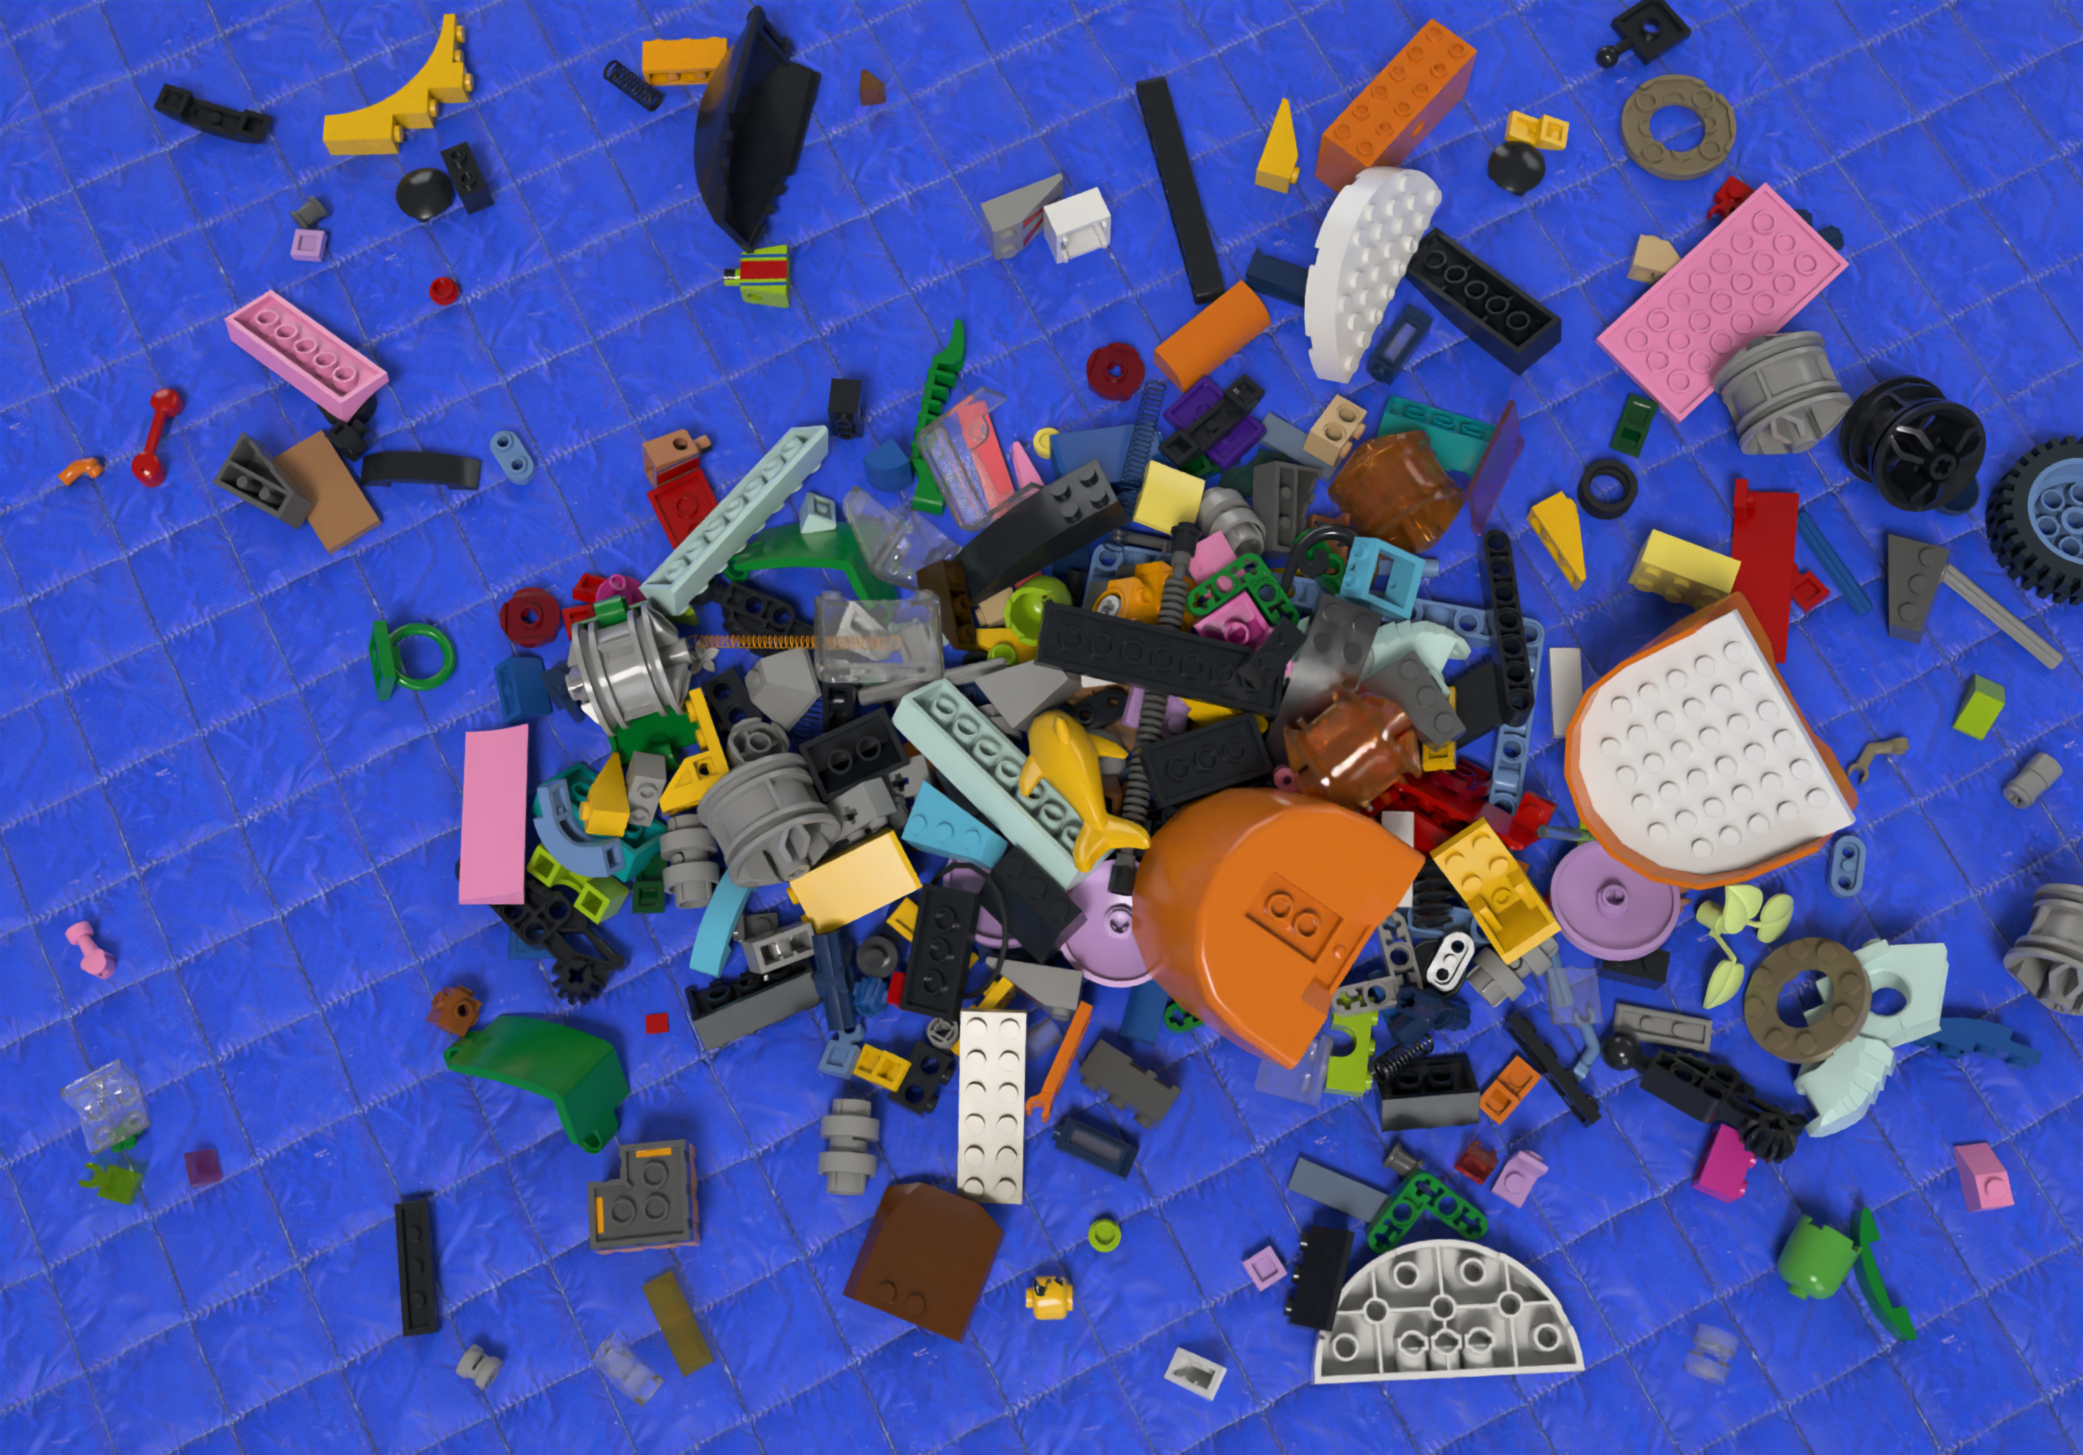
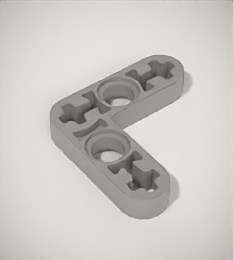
M1393 911L1376 927V934L1388 977L1338 988L1333 995L1330 1005L1332 1012L1337 1016L1347 1018L1396 1007V994L1400 991L1399 988L1404 984L1402 974L1395 977L1394 973H1403L1411 969L1412 973L1406 975L1408 984L1423 989L1407 924L1401 914ZM1387 920H1391L1392 924L1399 925L1395 930L1396 941L1402 938L1404 942H1395L1387 946L1386 942L1392 941L1390 930L1383 929ZM1393 950H1403L1408 956V962L1403 966L1395 965L1390 959V954ZM1370 988H1381L1385 993V1000L1379 1004L1371 1002L1367 996ZM1356 990H1361V1000L1365 1007H1360V1001H1356L1350 1004L1349 1010H1345L1343 1005L1337 1004V1001L1340 1000L1341 994H1345L1347 999L1357 998L1359 994Z

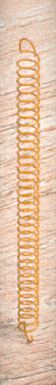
M698 635L689 636V637L687 638V640H688L690 637H694V642H695L696 647H697V648L703 647V643H704V637H703V635L700 636V645H701L700 647H698L697 644H696V637H697ZM706 635V646L703 648H727L730 644V636H726L727 646L724 647V635L721 636V639L719 635H716L715 642L717 646L714 647V636L711 635V646L708 647L709 636ZM732 635V637H731L732 647H734V648H738V647H739V648H741V649L744 647V648L747 649L748 647H750V644H751V636L748 635V637H747L748 647H745V643H746V637H745V635L742 636V645H743V647H740V646H739V645H740L741 638H740V636H739V644H738V636H737L736 642H737V645H738V646L735 647V646H734V644H735V636ZM754 635V636L752 637L753 647H750V648H751V649L754 648V647H755L756 649H758L759 647H760L761 649H763L764 647L767 648V649L770 648L771 645H772V636L770 635V636L768 637L769 647H766L767 637H766V635H764V636H763V644H764V647H761L762 638H761V636L759 635V636H758V645H759V646L756 647V646H755V645H756V636ZM775 635V636H774V645H775V646H774V647H771V648L774 649V648L776 647L777 649H779V648L781 647L782 649H785V648L787 647V645H788V636H787V635L785 636V638H784L785 647H782L783 637H782V635H780V637H779L780 647H777L776 645H777V642H778V638H777V636ZM791 635V636H790V645H791V647H792L793 649H796V648L801 649V648L803 647V645H804V636L802 635L801 638H800L801 647H798V644H799V637H798V635L795 637L796 647H793L794 638H793V636ZM807 635V636H806V645H807V647H808L809 649H812V648L817 649V648L819 647V645H820V636H819V635L817 636V645H818V647H816V648L814 647L815 637H814V636L811 637L812 647L810 648V647H809L810 638H809V636ZM825 636L822 637L823 647L820 648V649H823V648H825V649H828V648L834 649V648H836V642H837L836 636L833 637V645H834L833 648L830 647V645H831V636H828V639H827L828 647H827V648L825 647L826 637H825ZM839 636V647L836 649H845L847 646V636L844 637V648L841 647L842 637ZM850 636V638H849L850 647L847 648V649L849 650L850 648H852V649H856V648H857V649L860 650L861 648H863V643H864V638H863V636L860 637V644H861V647H860V648L857 647V645H858V636L855 637V646H856L855 648L852 647L853 637ZM868 636L866 637V646H867V647H866V648H863L864 650L867 649V648L870 649V650H871L872 648H874V643H875V638H874V636L871 637V644H872V647H871V648L868 647V645H869V637H868ZM879 636L877 637V646H878V647H877V648H874L875 650L878 649V648H879L880 650H882L883 648H885V643H886V638H885V636L882 637V644H883V647H882V648L879 647V645H880V637H879ZM889 636V638H890L889 647H890V645H891V637H896V638L899 640V645H898L896 648H891V649H893V650H894V649H897V648L900 646V643H901L899 637H897V636Z

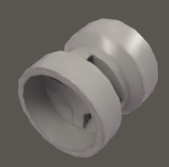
M935 1017L927 1027L928 1037L934 1049L947 1056H952L955 1053L950 1048L960 1038L959 1026L956 1021Z
M473 1344L460 1360L456 1373L463 1378L470 1377L475 1381L477 1387L485 1391L498 1376L503 1366V1361L496 1356H487L483 1348Z

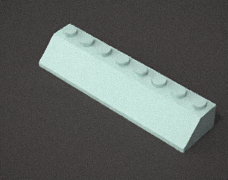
M825 425L791 428L639 587V590L651 602L657 612L663 616H679L689 608V602L696 595L701 594L709 586L708 582L712 577L722 572L728 566L727 561L746 547V541L765 527V521L771 514L778 512L784 506L785 499L803 486L802 481L809 474L814 473L821 467L820 462L828 455V429Z
M945 677L903 696L891 719V723L1063 893L1082 883L1116 849H1109L1095 862L1092 870L1086 873L1079 872L1074 867L1072 851L1084 823L1064 797L1044 777L1029 796L1021 795L1018 781L1022 766L1026 762L1027 757Z

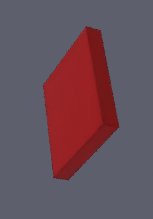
M668 1013L645 1015L647 1035L669 1032Z

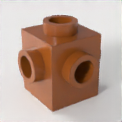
M457 985L456 988L444 986L432 999V1009L425 1021L451 1035L464 1038L467 1030L476 1023L479 1017L478 1010L482 1003L474 999L475 993L461 985Z

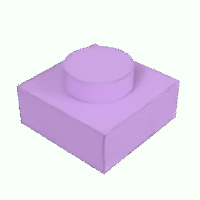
M296 229L290 255L294 260L322 262L327 235L324 231Z
M1271 1246L1266 1247L1242 1263V1266L1259 1292L1288 1274Z

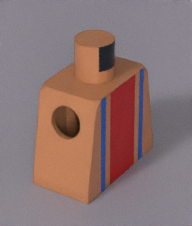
M685 429L642 443L643 471L653 488L656 489L698 470L699 457L711 452L712 445L706 435L692 440Z

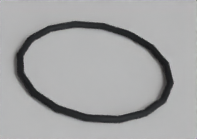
M952 863L936 873L930 884L936 885L941 877L954 869H971L984 877L995 893L1002 916V947L996 968L983 986L971 993H964L963 999H972L988 990L1002 969L1008 948V915L1002 893L989 873L973 863Z

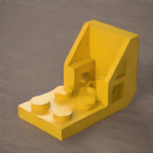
M701 687L689 691V700L685 701V708L690 722H697L699 729L695 730V737L702 753L684 759L660 797L659 806L663 818L697 807L705 793L729 772ZM702 768H707L709 774L702 775L699 771Z
M1484 816L1430 852L1432 859L1467 903L1472 915L1506 965H1509L1562 930L1533 882Z

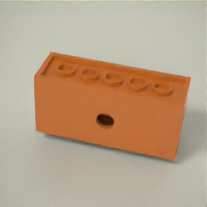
M1431 18L1322 133L1314 176L1339 194L1346 185H1352L1356 181L1355 176L1365 169L1373 166L1397 168L1463 98L1477 50Z

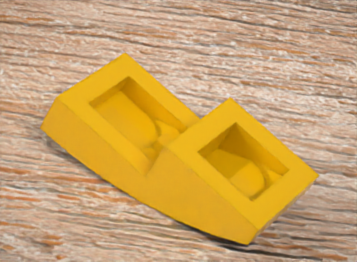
M1513 110L1508 115L1504 140L1509 142H1525L1539 149L1564 150L1566 148L1569 123L1545 114L1537 119Z
M864 1044L852 1074L872 1084L897 1092L912 1063L885 1050L881 1051L868 1044Z

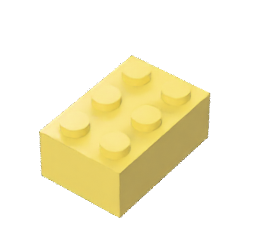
M1653 529L1638 552L1628 583L1633 584L1640 591H1652L1662 595L1667 601L1673 603L1681 602L1692 606L1695 611H1699L1729 596L1741 561Z

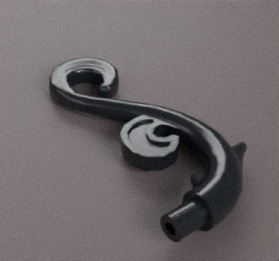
M1315 520L1314 523L1318 528L1311 530L1303 536L1295 545L1288 558L1281 583V588L1287 595L1297 569L1305 576L1311 578L1319 577L1327 571L1329 557L1324 551L1314 549L1313 555L1315 559L1312 561L1307 560L1306 554L1313 546L1323 541L1333 540L1339 541L1336 544L1338 547L1347 546L1351 550L1354 538L1363 536L1347 525ZM1262 585V586L1259 588V591H1258V592H1260V590H1261L1262 588H1264V587H1270V586H1268V585ZM1279 600L1277 604L1268 607V610L1271 612L1277 609L1282 604Z

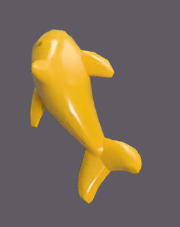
M1059 709L1045 711L1035 717L1027 732L1030 755L1022 766L1018 784L1021 795L1029 796L1044 777L1064 797L1084 824L1072 851L1074 867L1079 872L1084 873L1092 870L1095 862L1109 849L1126 847L1150 848L1152 841L1146 829L1130 820L1107 814L1099 757L1108 756L1126 759L1128 753L1114 741L1087 733L1076 718Z

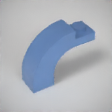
M555 779L537 788L542 815L534 818L533 821L543 845L557 862L576 874L595 878L609 877L626 868L619 837L598 838L585 834V830L578 824L573 814L566 779Z

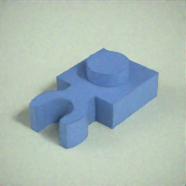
M858 1024L855 1031L851 1034H848L850 1028L838 1030L840 1035L838 1041L829 1040L818 1066L822 1073L850 1080L862 1052L856 1046L865 1036V1029L861 1024Z

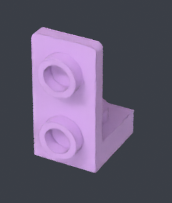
M1525 1150V1152L1518 1151L1507 1159L1490 1192L1519 1209L1522 1207L1536 1179L1546 1174L1549 1167L1542 1163L1544 1159L1530 1150Z

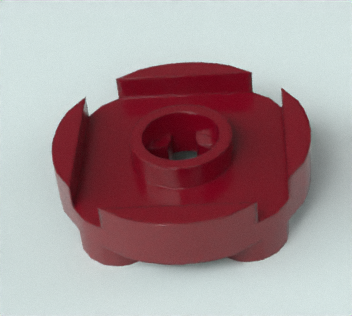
M1109 343L1107 347H1103L1100 350L1098 348L1093 351L1087 361L1086 377L1088 387L1103 399L1110 401L1119 400L1121 402L1128 401L1132 398V395L1139 391L1144 381V363L1140 359L1139 353L1127 344ZM1115 366L1120 367L1122 375L1112 377L1111 373L1107 371L1108 369L1114 370Z
M535 587L523 588L513 593L514 596L508 602L505 601L500 610V625L513 644L524 648H537L556 640L562 625V611L556 600L546 591ZM531 611H534L535 615L538 616V620L533 624L523 621L524 617H528Z
M1461 758L1456 763V769L1430 771L1431 774L1429 776V781L1432 784L1447 787L1455 791L1456 797L1469 802L1473 801L1474 797L1487 796L1494 782L1493 779L1488 781L1490 774L1486 770Z

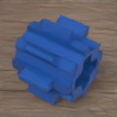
M867 975L866 978H861L860 983L854 982L852 998L854 1008L859 1015L873 1018V1016H878L880 1011H886L888 1003H886L888 984L884 983L881 978Z

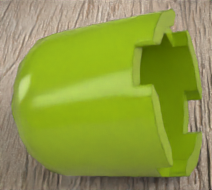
M1048 575L1035 576L1024 582L1006 602L1004 609L1005 625L1008 629L1012 630L1013 634L1019 637L1021 643L1030 646L1037 645L1043 603L1046 600L1051 601V598L1053 602L1073 606L1070 591L1059 579Z

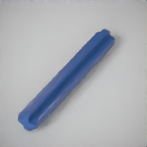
M1805 511L1799 513L1797 531L1852 609L1859 616L1870 611L1873 604L1812 518Z

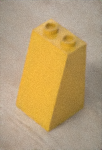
M885 826L819 861L802 877L788 881L790 887L785 890L793 905L801 904L805 912L804 915L800 916L801 920L811 922L813 931L816 934H820L846 925L923 886L896 834L890 827Z

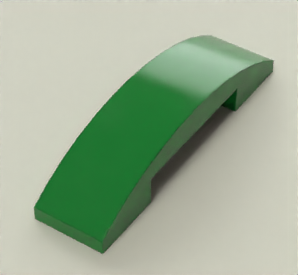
M1870 1208L1852 1212L1849 1239L1854 1242L1853 1246L1862 1248L1860 1255L1853 1264V1269L1866 1302L1880 1323L1898 1341L1918 1339L1906 1306L1892 1308L1869 1243L1881 1240Z

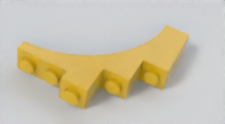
M444 14L442 30L433 53L419 73L407 85L395 94L372 106L344 114L325 115L323 142L331 156L399 154V143H402L404 140L403 129L434 128L435 117L439 115L438 103H469L470 91L474 90V79L472 74H468L464 65L461 43H465L466 34L465 28L459 24L456 14Z

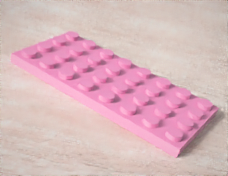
M1765 182L1598 336L1594 342L1655 403H1658V406L1678 425L1715 391L1712 384L1713 379L1732 357L1742 348L1746 349V345L1755 338L1776 334L1849 266V263Z

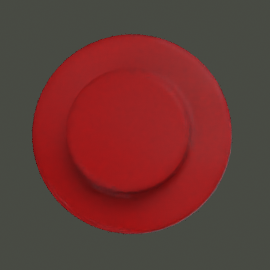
M439 277L431 283L429 295L437 305L446 306L452 304L458 298L459 289L452 279Z

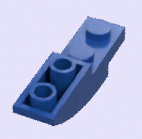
M1960 1017L1940 1018L1939 1026L1941 1031L1909 1042V1044L1921 1048H1927V1046L1939 1050L1941 1056L1949 1059L1962 1058L1971 1054L1974 1050L1973 1053L1979 1057L2000 1059L2005 1061L2007 1067L2019 1071H2025V1069L2038 1065L2042 1055L2040 1051L2010 1041L2013 1028L1989 1021Z

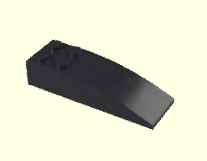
M1438 228L1433 229L1419 241L1418 249L1412 255L1404 276L1454 326L1515 374L1520 376L1562 341L1560 317Z
M1094 459L1014 506L971 540L950 561L963 563L967 591L972 608L1129 522V519L1097 459Z
M1319 591L1304 631L1308 638L1296 652L1283 687L1279 717L1271 719L1264 738V744L1274 769L1281 764L1288 765L1291 768L1294 766L1298 770L1301 779L1314 788L1359 681L1383 614Z

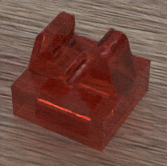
M1476 1139L1470 1142L1453 1168L1482 1186L1495 1169L1499 1159L1496 1158L1497 1152L1492 1149L1488 1153L1479 1147L1481 1141Z

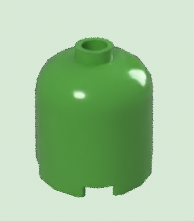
M1801 1214L1779 1256L1777 1271L1780 1277L1789 1284L1787 1291L1804 1301L1808 1296L1815 1299H1827L1833 1296L1839 1289L1860 1255L1862 1248L1853 1246L1854 1242L1825 1224L1820 1229L1811 1223L1813 1220L1811 1217Z

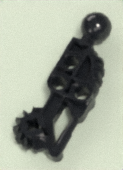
M715 575L708 582L709 586L707 589L690 601L691 604L699 606L712 603V601L720 604L722 617L725 618L722 628L725 632H729L730 639L734 635L736 641L737 636H740V647H743V635L746 637L745 647H748V635L751 636L750 647H753L752 637L754 635L756 636V647L759 646V635L762 638L761 647H764V635L767 637V643L770 635L772 636V641H774V636L776 635L778 647H780V635L783 637L782 647H785L784 638L786 635L788 636L787 647H791V635L794 638V642L795 637L798 635L799 644H801L800 638L803 635L804 646L807 647L806 636L808 635L810 638L809 647H812L811 637L818 635L813 633V630H821L798 620L793 607L788 603L733 581L726 588L719 585ZM753 604H761L763 606L761 611L755 614L749 613L748 609ZM785 614L791 617L786 624L776 623V619L781 615ZM833 616V619L838 621H833L834 623L831 624L836 625V627L816 625L823 629L835 631V633L825 631L814 632L834 637L840 625L838 616ZM821 620V621H820V622L829 624V622L826 621V620ZM748 647L750 653L761 658L790 650L787 647L785 649L780 647L768 652L760 647L758 649ZM834 648L832 650L814 649L831 654V656L820 655L823 659L830 660V662L825 661L827 665L851 666L856 663L853 653L861 654L847 648ZM813 666V668L818 669V670H822V671H826V670H827V668H824V667ZM815 672L816 675L824 677L825 673Z
M460 857L455 864V877L458 882L460 877ZM525 875L524 904H488L528 947L533 950H543L546 948L557 960L551 972L558 979L552 982V987L560 989L557 996L561 1000L568 997V1003L572 1006L577 1003L578 999L583 1006L588 1005L587 996L589 995L597 1000L599 994L595 989L606 988L608 976L614 975L616 972H623L627 968L625 958L618 954L590 928L589 921L561 892L554 891L553 886L548 887L536 877L530 879L528 875ZM523 907V912L519 918L510 919L509 915L512 909ZM567 907L568 911L565 917L554 919V912L558 908ZM544 929L541 939L530 941L529 936L532 930ZM584 934L606 960L577 953L561 935ZM578 973L585 979L581 984L574 979Z
M1623 1030L1611 1032L1602 1040L1600 1055L1603 1062L1609 1068L1617 1071H1626L1631 1068L1637 1070L1644 1075L1639 1087L1702 1123L1709 1124L1714 1123L1716 1120H1721L1737 1127L1740 1134L1738 1140L1744 1144V1151L1754 1154V1159L1760 1157L1767 1164L1771 1161L1781 1164L1783 1160L1788 1159L1794 1153L1798 1142L1797 1136H1800L1808 1123L1807 1118L1799 1113L1790 1114L1774 1104L1771 1105L1755 1096V1089L1742 1081L1738 1072L1731 1066L1721 1063L1709 1064L1704 1061V1058L1693 1057L1688 1052L1682 1054L1681 1051L1667 1053L1662 1049L1652 1059L1641 1052L1642 1048L1638 1039L1631 1033ZM1752 1104L1764 1112L1757 1111L1748 1105Z

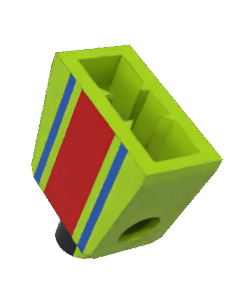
M778 245L755 249L754 253L747 254L745 251L742 252L740 268L724 269V285L740 286L743 301L746 303L790 308L791 258L788 246Z

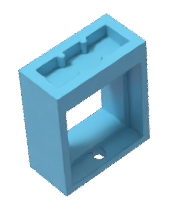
M1355 537L1339 595L1371 604L1370 610L1379 612L1386 617L1410 620L1426 560L1378 538ZM1379 553L1394 559L1384 599L1368 593Z

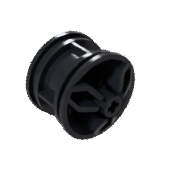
M1899 375L1887 378L1871 386L1853 403L1841 426L1839 450L1846 467L1858 478L1874 484L1882 497L1891 505L1905 511L1921 512L1938 508L1950 502L1972 482L1980 469L1985 455L1986 435L1980 419L1974 412L1962 404L1947 400L1940 389L1933 383L1919 376ZM1935 415V419L1923 429L1929 418ZM1899 458L1894 469L1887 470Z

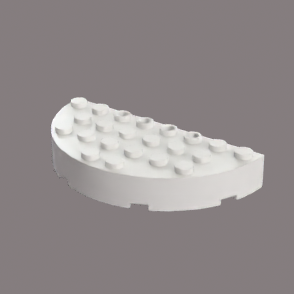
M1373 166L1365 169L1355 176L1356 181L1352 185H1346L1342 189L1326 215L1315 243V248L1319 249L1315 266L1310 265L1308 271L1304 311L1305 335L1311 337L1312 348L1308 353L1313 369L1319 379L1349 383L1353 373L1359 367V361L1365 349L1371 343V337L1377 325L1383 319V313L1389 301L1394 297L1395 289L1401 277L1406 273L1407 265L1412 255L1418 249L1419 241L1424 231L1430 225V219L1436 207L1441 203V190H1439L1438 186L1427 174L1421 171L1388 166Z
M1435 1239L1419 1241L1391 1250L1366 1264L1343 1285L1332 1333L1327 1334L1321 1331L1316 1333L1311 1359V1385L1584 1371L1585 1368L1577 1335L1562 1310V1305L1550 1289L1534 1273L1506 1254L1494 1251L1480 1244L1460 1240Z

